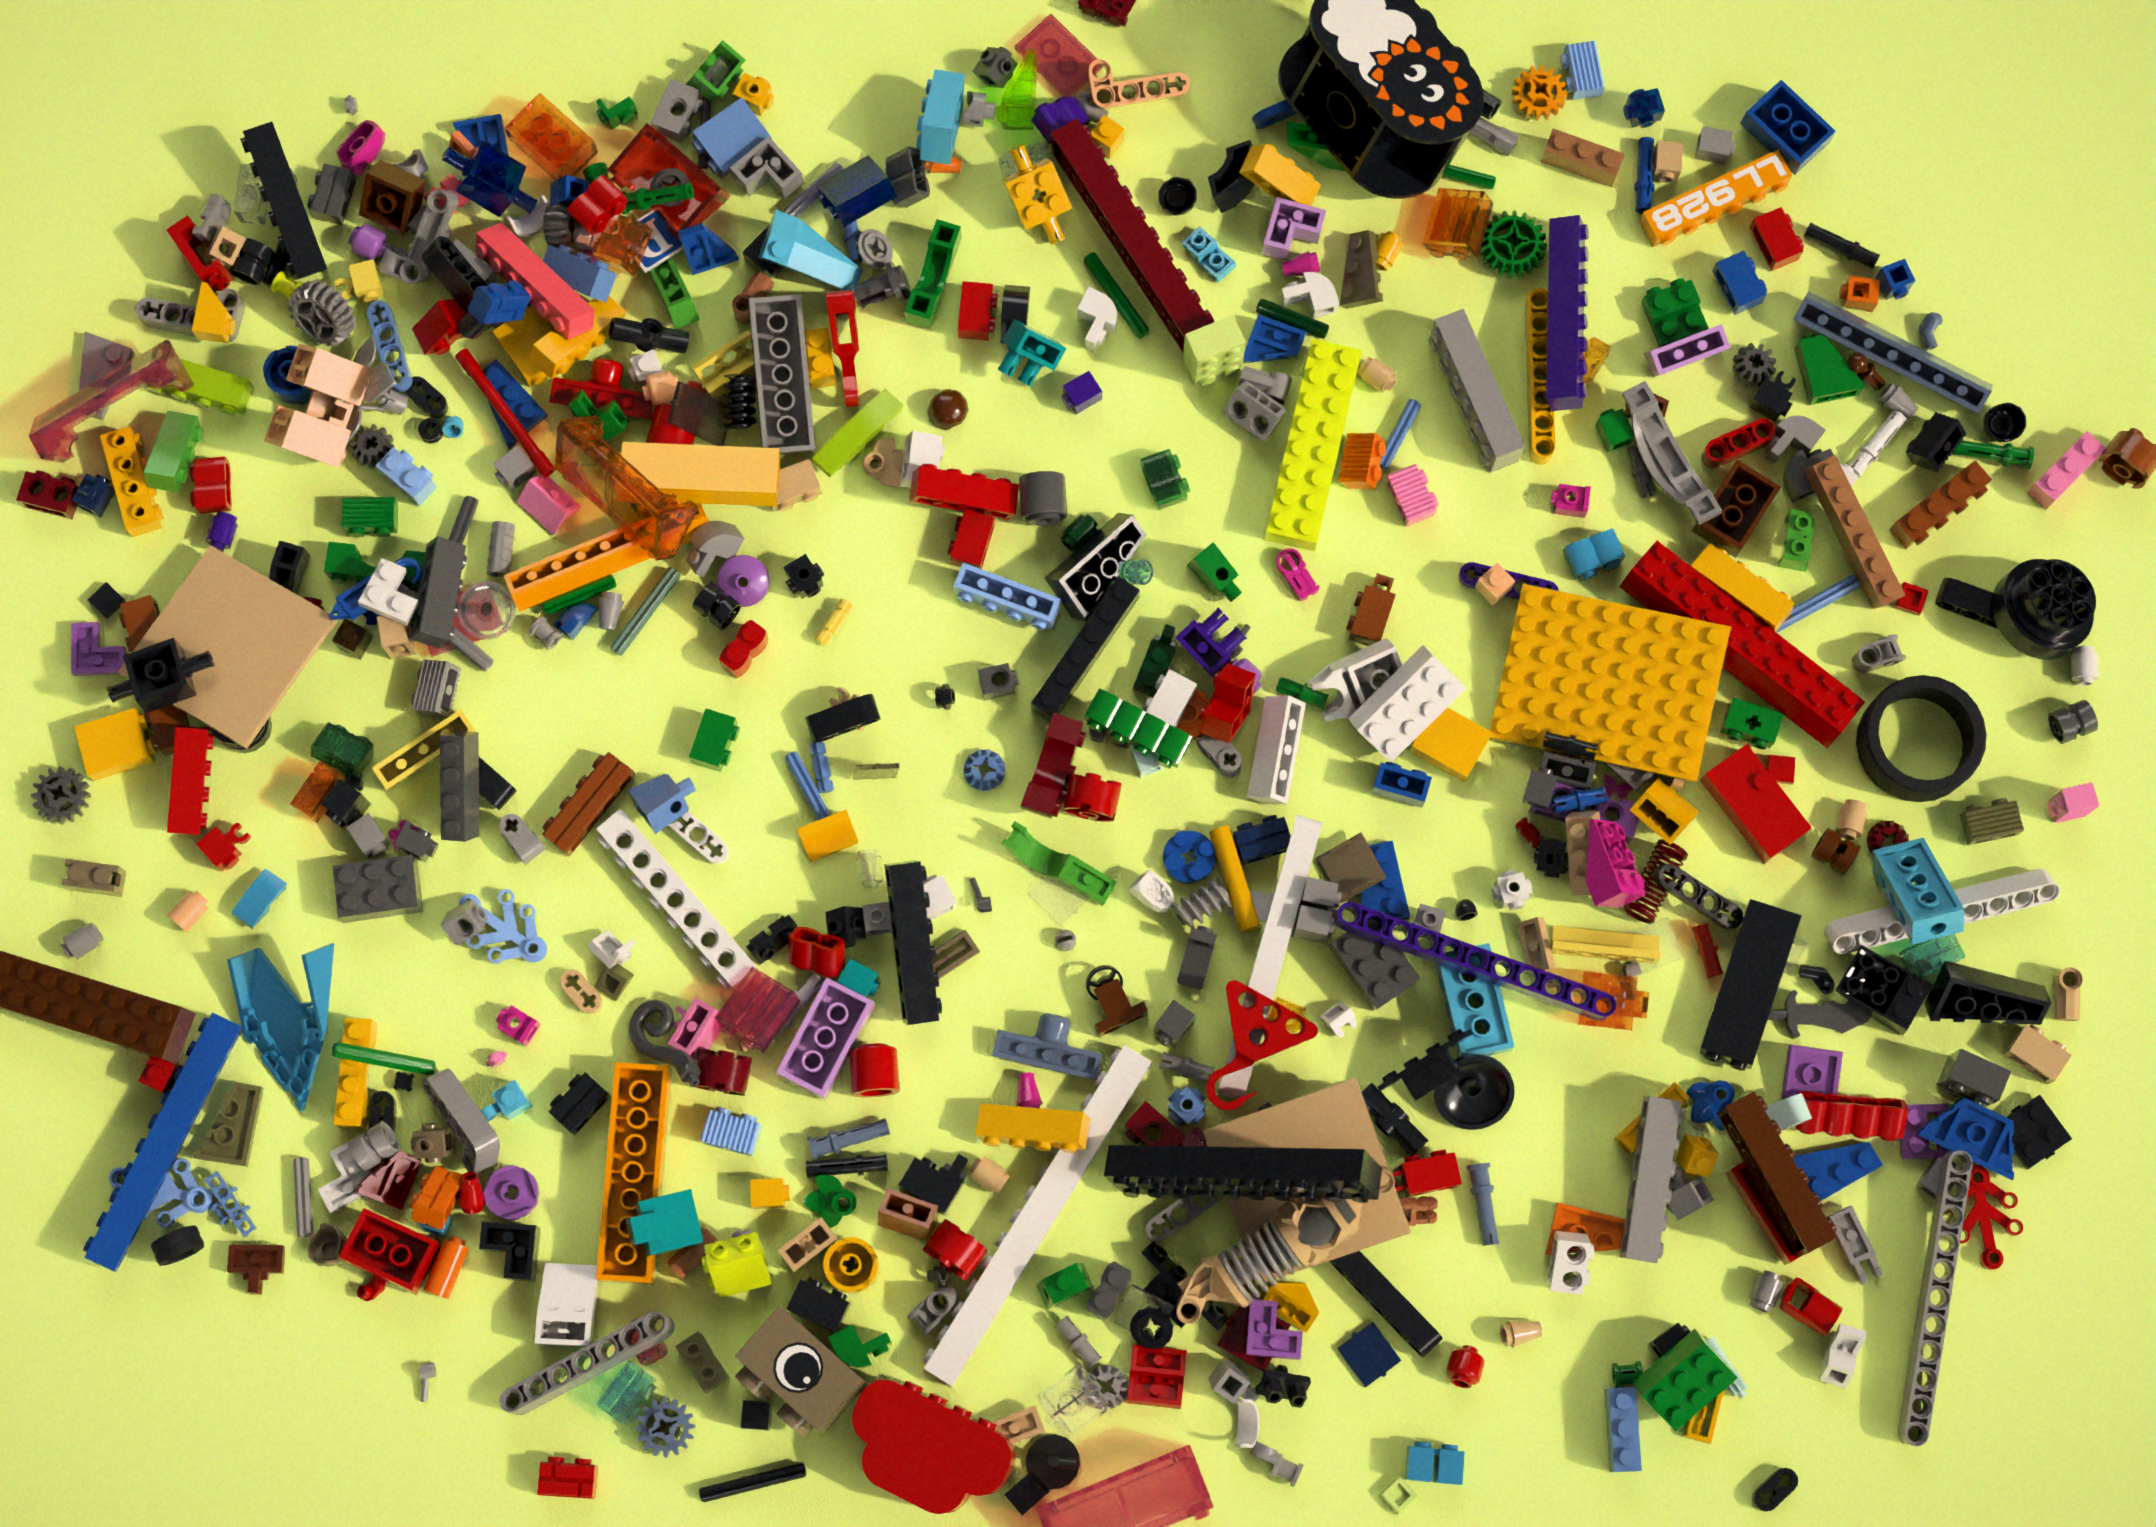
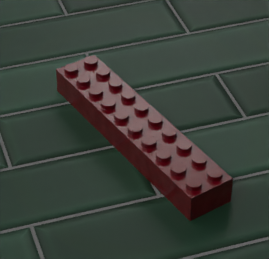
M1078 118L1051 133V153L1176 344L1184 353L1185 334L1214 323V319L1207 309L1204 311L1199 304L1201 300L1194 289L1190 290L1185 283L1187 278L1181 268L1176 269L1172 263L1173 257L1168 248H1162L1158 242L1160 240L1159 235L1153 226L1149 228L1145 222L1146 216L1141 207H1135L1131 200L1133 198L1126 185L1122 186L1118 181L1119 175L1112 164L1108 166L1104 159L1106 157L1099 144L1095 145L1091 140L1092 134L1087 125H1081Z

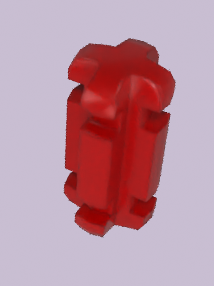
M1524 817L1516 823L1515 829L1519 828V833L1528 843L1531 842L1533 848H1537L1540 846L1541 838L1545 837H1540V832L1531 822L1528 823V819Z

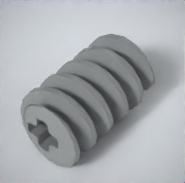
M1216 877L1217 885L1211 880L1207 882L1208 890L1203 886H1199V896L1193 891L1189 892L1190 901L1183 896L1180 897L1181 906L1176 902H1172V908L1183 926L1187 924L1190 928H1195L1193 921L1195 919L1203 924V914H1206L1210 919L1213 918L1212 909L1214 908L1221 913L1222 903L1228 908L1231 907L1230 897L1218 877Z

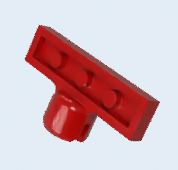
M595 359L592 364L590 379L586 382L554 377L549 398V403L569 406L568 404L573 395L583 390L597 409L614 400L626 416L652 420L654 409L651 400L645 401L643 392L622 388L623 366L617 361Z

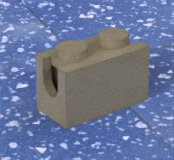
M66 859L65 866L69 868L67 871L68 879L62 878L61 885L70 891L122 897L127 872L118 865ZM113 875H116L115 885H111Z

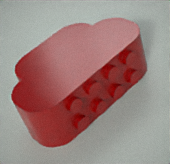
M879 1380L869 1384L862 1391L853 1409L852 1424L856 1434L867 1443L862 1455V1467L866 1477L874 1485L927 1512L943 1514L960 1509L966 1504L970 1495H990L1002 1489L1007 1483L1016 1463V1452L1009 1438L995 1430L997 1424L983 1417H979L977 1421L971 1418L973 1412L959 1405H954L951 1408L946 1405L947 1399L935 1393H930L927 1396L922 1393L923 1387L911 1381H905L903 1384L897 1381Z

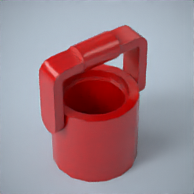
M1795 1278L1791 1284L1786 1285L1781 1295L1782 1301L1779 1305L1783 1312L1822 1337H1825L1832 1329L1843 1310V1307L1800 1278ZM1796 1288L1808 1295L1799 1310L1788 1303L1792 1300L1797 1290Z

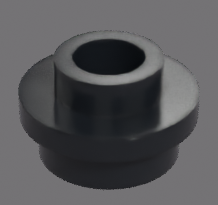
M942 684L941 687H936L935 701L938 708L950 710L951 704L955 703V691L953 688L950 689L949 684Z

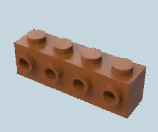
M1975 460L1898 519L1889 530L1905 549L1914 543L1918 546L1929 537L1928 532L1933 528L1939 530L1948 523L1949 519L1947 517L1952 513L1960 514L1969 506L1967 503L1973 497L1978 500L1988 492L1987 485L1992 479Z

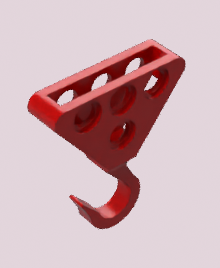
M854 291L826 292L833 353L839 357L842 365L846 407L859 406L854 360L860 349ZM848 314L852 343L840 344L837 315Z
M1237 980L1228 982L1225 988L1236 1056L1231 1063L1214 1071L1206 1085V1092L1210 1102L1215 1107L1227 1111L1239 1108L1246 1100L1256 1095L1257 1092L1238 1097L1232 1102H1224L1215 1094V1083L1219 1078L1248 1068L1254 1062L1314 1039L1318 1033V1028L1313 1022ZM1242 993H1250L1254 998L1253 1005L1250 1007L1241 1006L1238 1001L1239 996ZM1266 1006L1276 1008L1277 1018L1272 1021L1266 1020L1262 1015L1263 1008ZM1288 1020H1298L1301 1024L1300 1032L1297 1034L1289 1033L1286 1029V1022ZM1259 1029L1264 1033V1041L1261 1044H1253L1250 1041L1249 1033L1252 1030Z

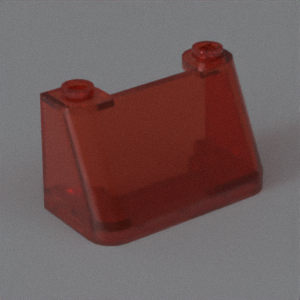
M646 123L607 170L614 175L611 180L622 189L627 186L633 192H636L638 188L650 190L653 177L661 170L674 168L684 172L693 186L694 197L682 202L680 207L671 206L668 208L661 204L651 206L669 224L666 229L678 238L679 230L703 223L724 205L731 195L664 135Z

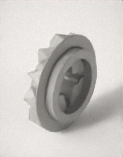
M868 229L858 235L859 239L855 243L858 246L856 254H860L863 258L861 263H868L870 269L877 268L879 270L885 267L886 263L891 262L893 256L892 246L883 233L878 230ZM872 245L874 246V251L877 252L875 255H873L872 249L869 248Z
M1102 1365L1096 1367L1088 1374L1084 1389L1087 1399L1094 1406L1100 1409H1112L1124 1401L1128 1392V1383L1120 1369L1111 1365ZM1113 1377L1114 1380L1111 1387L1117 1394L1114 1395L1113 1393L1106 1392L1099 1397L1101 1386L1096 1380L1107 1382Z

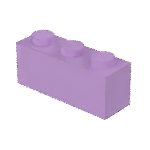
M1720 324L1646 352L1644 356L1653 378L1725 351L1731 347L1723 325Z

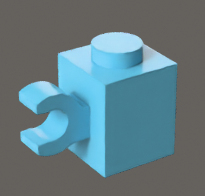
M513 1080L491 1093L496 1103L480 1111L488 1122L502 1113L507 1119L511 1120L533 1105L520 1083Z

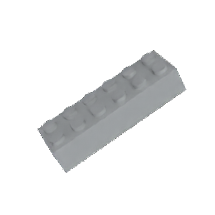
M801 294L749 298L748 310L761 448H779L780 455L813 453L815 451Z
M1464 308L1435 319L1428 341L1432 351L1438 353L1440 358L1438 363L1442 374H1447L1450 383L1448 385L1453 398L1457 397L1461 405L1459 406L1460 415L1464 421H1468L1471 428L1469 429L1470 438L1480 448L1479 457L1484 467L1487 466L1490 473L1519 462L1525 445Z

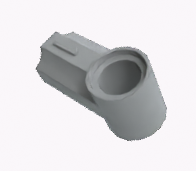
M1244 366L1238 386L1247 380L1280 405H1283L1286 402L1292 378L1281 372L1267 373Z

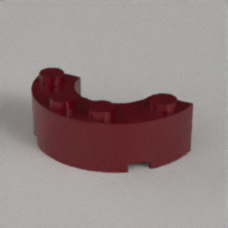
M1053 713L1036 770L1031 782L1028 783L1021 803V810L1052 819L1053 816L1058 817L1061 805L1065 801L1067 792L1065 788L1066 782L1069 780L1070 775L1075 774L1077 766L1072 764L1077 747L1082 748L1086 733L1082 732L1084 722Z

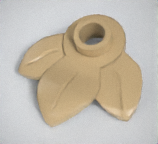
M894 437L883 438L875 444L873 452L864 456L862 469L865 474L870 477H877L881 484L887 487H899L904 451L895 450ZM872 462H878L880 466L876 469H873L870 467V464Z

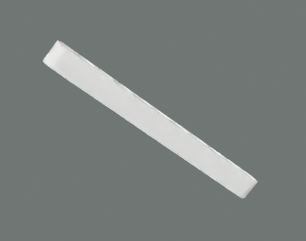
M1300 815L1296 816L1248 987L1271 1000L1273 999L1323 823ZM1246 993L1242 1006L1250 1007L1254 1003V998L1250 993ZM1266 1006L1262 1010V1015L1266 1020L1270 1006ZM1259 1029L1252 1030L1249 1033L1250 1041L1253 1044H1260L1263 1032ZM1232 1039L1225 1066L1235 1059L1234 1039ZM1253 1065L1223 1076L1217 1094L1233 1099L1244 1096Z

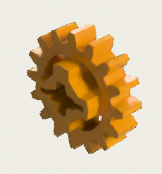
M1543 65L1540 66L1539 71L1530 66L1529 73L1523 70L1520 78L1515 79V87H1513L1511 92L1515 97L1512 102L1513 104H1520L1518 112L1526 111L1525 118L1528 119L1532 114L1535 115V121H1538L1541 115L1544 116L1545 120H1549L1550 113L1556 116L1558 115L1559 108L1563 109L1564 99H1566L1568 93L1563 90L1567 84L1566 82H1559L1561 74L1552 75L1553 68L1546 72ZM1524 86L1526 87L1525 91L1527 92L1526 97H1524L1523 94ZM1553 89L1555 90V93H1556V99H1555V100L1553 99L1554 96H1553V94H1552V90H1553Z

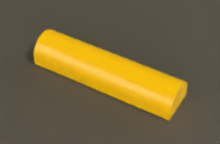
M1227 825L1210 831L1209 834L1240 933L1260 929L1259 918L1231 829Z

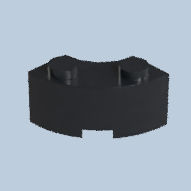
M1251 140L1226 148V159L1223 166L1216 173L1208 177L1213 199L1221 213L1236 207L1247 197L1255 185L1239 173L1251 146H1253Z

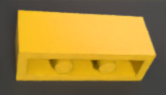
M1264 143L1251 146L1240 169V174L1275 199L1279 197L1309 206L1312 205L1321 186L1320 183L1313 179L1312 174L1295 166L1293 160L1276 152L1277 149L1270 144Z

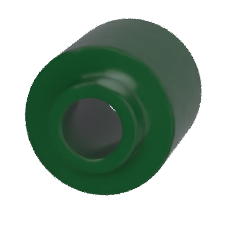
M1079 514L1062 532L1063 536L1060 540L1070 551L1074 552L1098 531L1096 528L1098 524L1088 514L1085 517Z

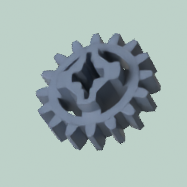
M663 1397L662 1404L652 1400L653 1408L650 1409L644 1406L643 1410L646 1415L637 1417L642 1422V1426L635 1427L636 1431L642 1432V1435L637 1440L639 1442H647L644 1446L645 1451L654 1448L653 1456H658L660 1451H663L664 1458H669L670 1451H673L675 1455H679L678 1448L680 1446L685 1449L689 1447L685 1442L686 1439H694V1436L689 1433L690 1429L696 1428L695 1424L689 1423V1420L694 1415L692 1413L685 1414L688 1407L686 1404L680 1408L677 1407V1399H674L671 1404H668L666 1397ZM664 1409H672L679 1416L668 1417ZM654 1414L655 1422L653 1427L648 1429L649 1420ZM662 1421L675 1423L669 1428L670 1433L668 1435L665 1432H656L663 1426ZM684 1425L682 1436L678 1440L676 1437L679 1427ZM658 1437L663 1438L668 1446H659L652 1440Z

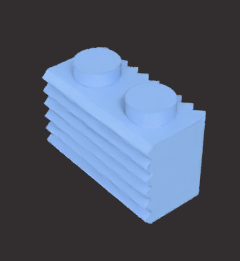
M1593 40L1591 42L1567 44L1563 54H1560L1561 68L1566 69L1567 77L1565 78L1567 84L1565 87L1566 92H1570L1572 100L1602 96L1605 86L1596 42Z
M716 1107L715 1111L708 1109L699 1141L703 1144L753 1157L762 1125L756 1122L757 1117L748 1114H742L741 1118L732 1116L731 1110Z

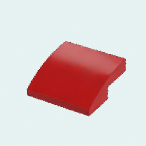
M1133 1344L1127 1403L1181 1409L1187 1350L1163 1347L1148 1349L1141 1345Z

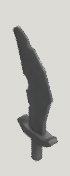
M1792 990L1785 1000V1009L1771 1010L1768 1020H1786L1788 1032L1796 1039L1800 1036L1797 1025H1814L1836 1030L1842 1034L1868 1022L1871 1016L1849 1000L1845 1004H1839L1833 1000L1822 1003L1820 1006L1818 1004H1796L1795 997L1798 992Z

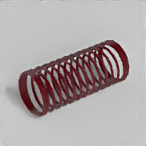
M1663 839L1657 841V846L1654 847L1655 851H1652V856L1649 857L1650 861L1646 862L1647 866L1641 872V877L1646 881L1644 882V891L1650 892L1661 899L1646 893L1644 897L1658 904L1641 897V899L1635 900L1636 903L1631 902L1623 907L1627 914L1647 924L1654 923L1657 917L1655 912H1660L1658 907H1662L1661 902H1665L1663 897L1668 896L1667 891L1651 882L1654 881L1652 875L1658 865L1665 864L1661 860L1677 867L1683 866L1682 861L1687 860L1688 857L1687 851L1675 843L1669 845ZM1662 854L1667 855L1680 863L1674 862L1668 859L1667 857L1663 856ZM1668 877L1665 878V880L1676 881V879H1673V878H1672V879H1670V878H1668ZM1648 886H1651V887H1653V888H1655V889L1661 891V892L1664 893V894H1661V893H1659V892H1657V891H1655V890L1649 888ZM1641 902H1644V903H1646V904L1652 906V907L1655 908V909H1652V908H1650V907H1648V906L1642 904ZM1634 911H1637V912L1643 914V915L1646 916L1647 918H1645V917H1643V916H1640L1639 914L1635 913Z

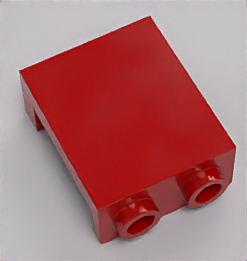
M187 215L166 230L198 277L203 282H206L214 293L222 291L230 285L234 277L219 260L214 261L208 266L205 264L195 249L202 244L192 233L194 226L197 225Z

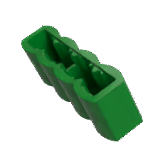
M1100 688L1084 715V720L1087 721L1086 725L1096 732L1104 730L1110 733L1112 740L1119 744L1127 742L1133 745V750L1142 756L1147 757L1148 754L1158 758L1157 763L1168 769H1171L1172 766L1178 768L1193 739L1188 733L1169 725L1163 720Z

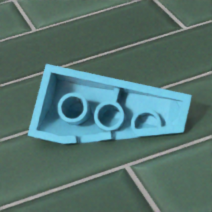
M776 209L774 210L758 256L759 259L844 291L853 290V285H858L863 271L858 265L800 218Z

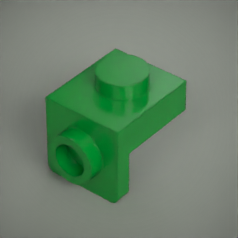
M630 96L607 109L601 99L596 101L598 110L595 112L603 124L608 123L612 130L621 124L631 122L635 115L638 114L635 103Z

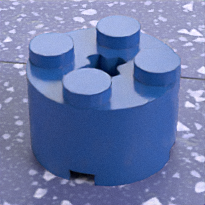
M285 346L286 348L276 349L271 352L265 360L263 373L265 381L273 394L279 400L288 404L303 405L308 403L312 390L286 381L297 346Z

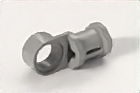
M1256 1441L1255 1446L1250 1454L1273 1464L1269 1474L1270 1477L1278 1476L1290 1482V1486H1295L1304 1464H1294L1284 1459L1283 1455L1278 1453L1277 1450Z

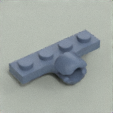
M1045 1013L1039 1018L1037 1031L1034 1036H1026L998 1029L992 1056L1097 1080L1103 1053L1070 1046L1067 1042L1071 1026L1070 1020L1063 1016Z

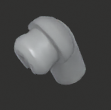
M1083 91L1079 93L1076 100L1090 118L1099 121L1103 115L1108 116V111L1090 104L1092 98L1089 93Z

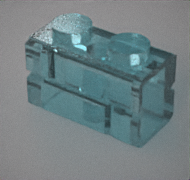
M1955 934L1913 945L1909 941L1903 944L1905 949L1899 952L1906 970L1920 978L1940 970L1944 961L1956 963L1965 958L1964 951L1958 943Z
M628 1359L596 1405L621 1424H625L627 1420L632 1423L641 1410L638 1408V1405L643 1398L649 1400L656 1391L657 1386L654 1383L657 1379Z

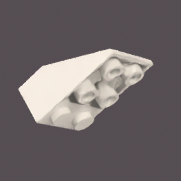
M545 1263L536 1317L535 1344L586 1347L594 1342L599 1282L596 1280L597 1265Z

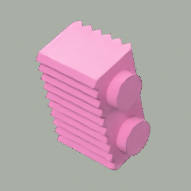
M1413 464L1387 475V486L1406 527L1435 516L1438 501L1433 492L1430 493L1426 487L1428 479L1423 469L1419 470L1417 464Z
M2091 782L2063 788L2047 802L2048 814L2051 818L2053 817L2055 823L2085 817L2099 807L2095 788Z

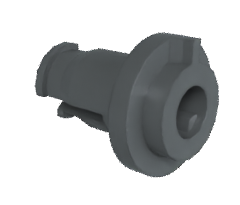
M892 261L885 264L886 272L871 277L862 284L853 285L856 299L861 301L862 309L866 308L868 304L879 303L894 296L900 302L909 299L911 294L910 285L901 265L895 266Z

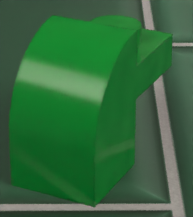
M583 390L575 393L568 404L573 416L580 419L576 431L592 441L611 439L624 431L629 421L614 400L597 409Z
M850 1325L828 1336L837 1356L844 1363L854 1368L873 1366L868 1355L873 1353L874 1357H878L888 1352V1346L893 1344L887 1332L862 1344L854 1325Z

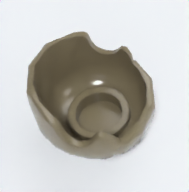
M320 1224V1229L310 1234V1243L308 1245L309 1258L318 1266L331 1267L341 1261L339 1255L347 1241L346 1235L333 1224Z

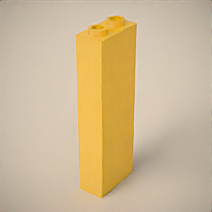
M622 442V451L617 452L616 467L620 468V472L614 476V490H619L620 500L777 507L780 472L779 448Z

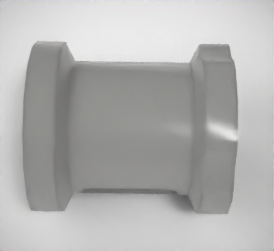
M545 616L538 618L528 631L531 636H536L543 642L548 651L553 649L563 637V632L555 630L547 623Z

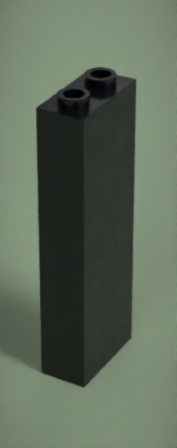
M1750 899L1699 1053L1704 1054L1705 1059L1713 1062H1719L1720 1060L1729 1062L1730 1067L1740 1071H1745L1746 1068L1752 1069L1802 915Z

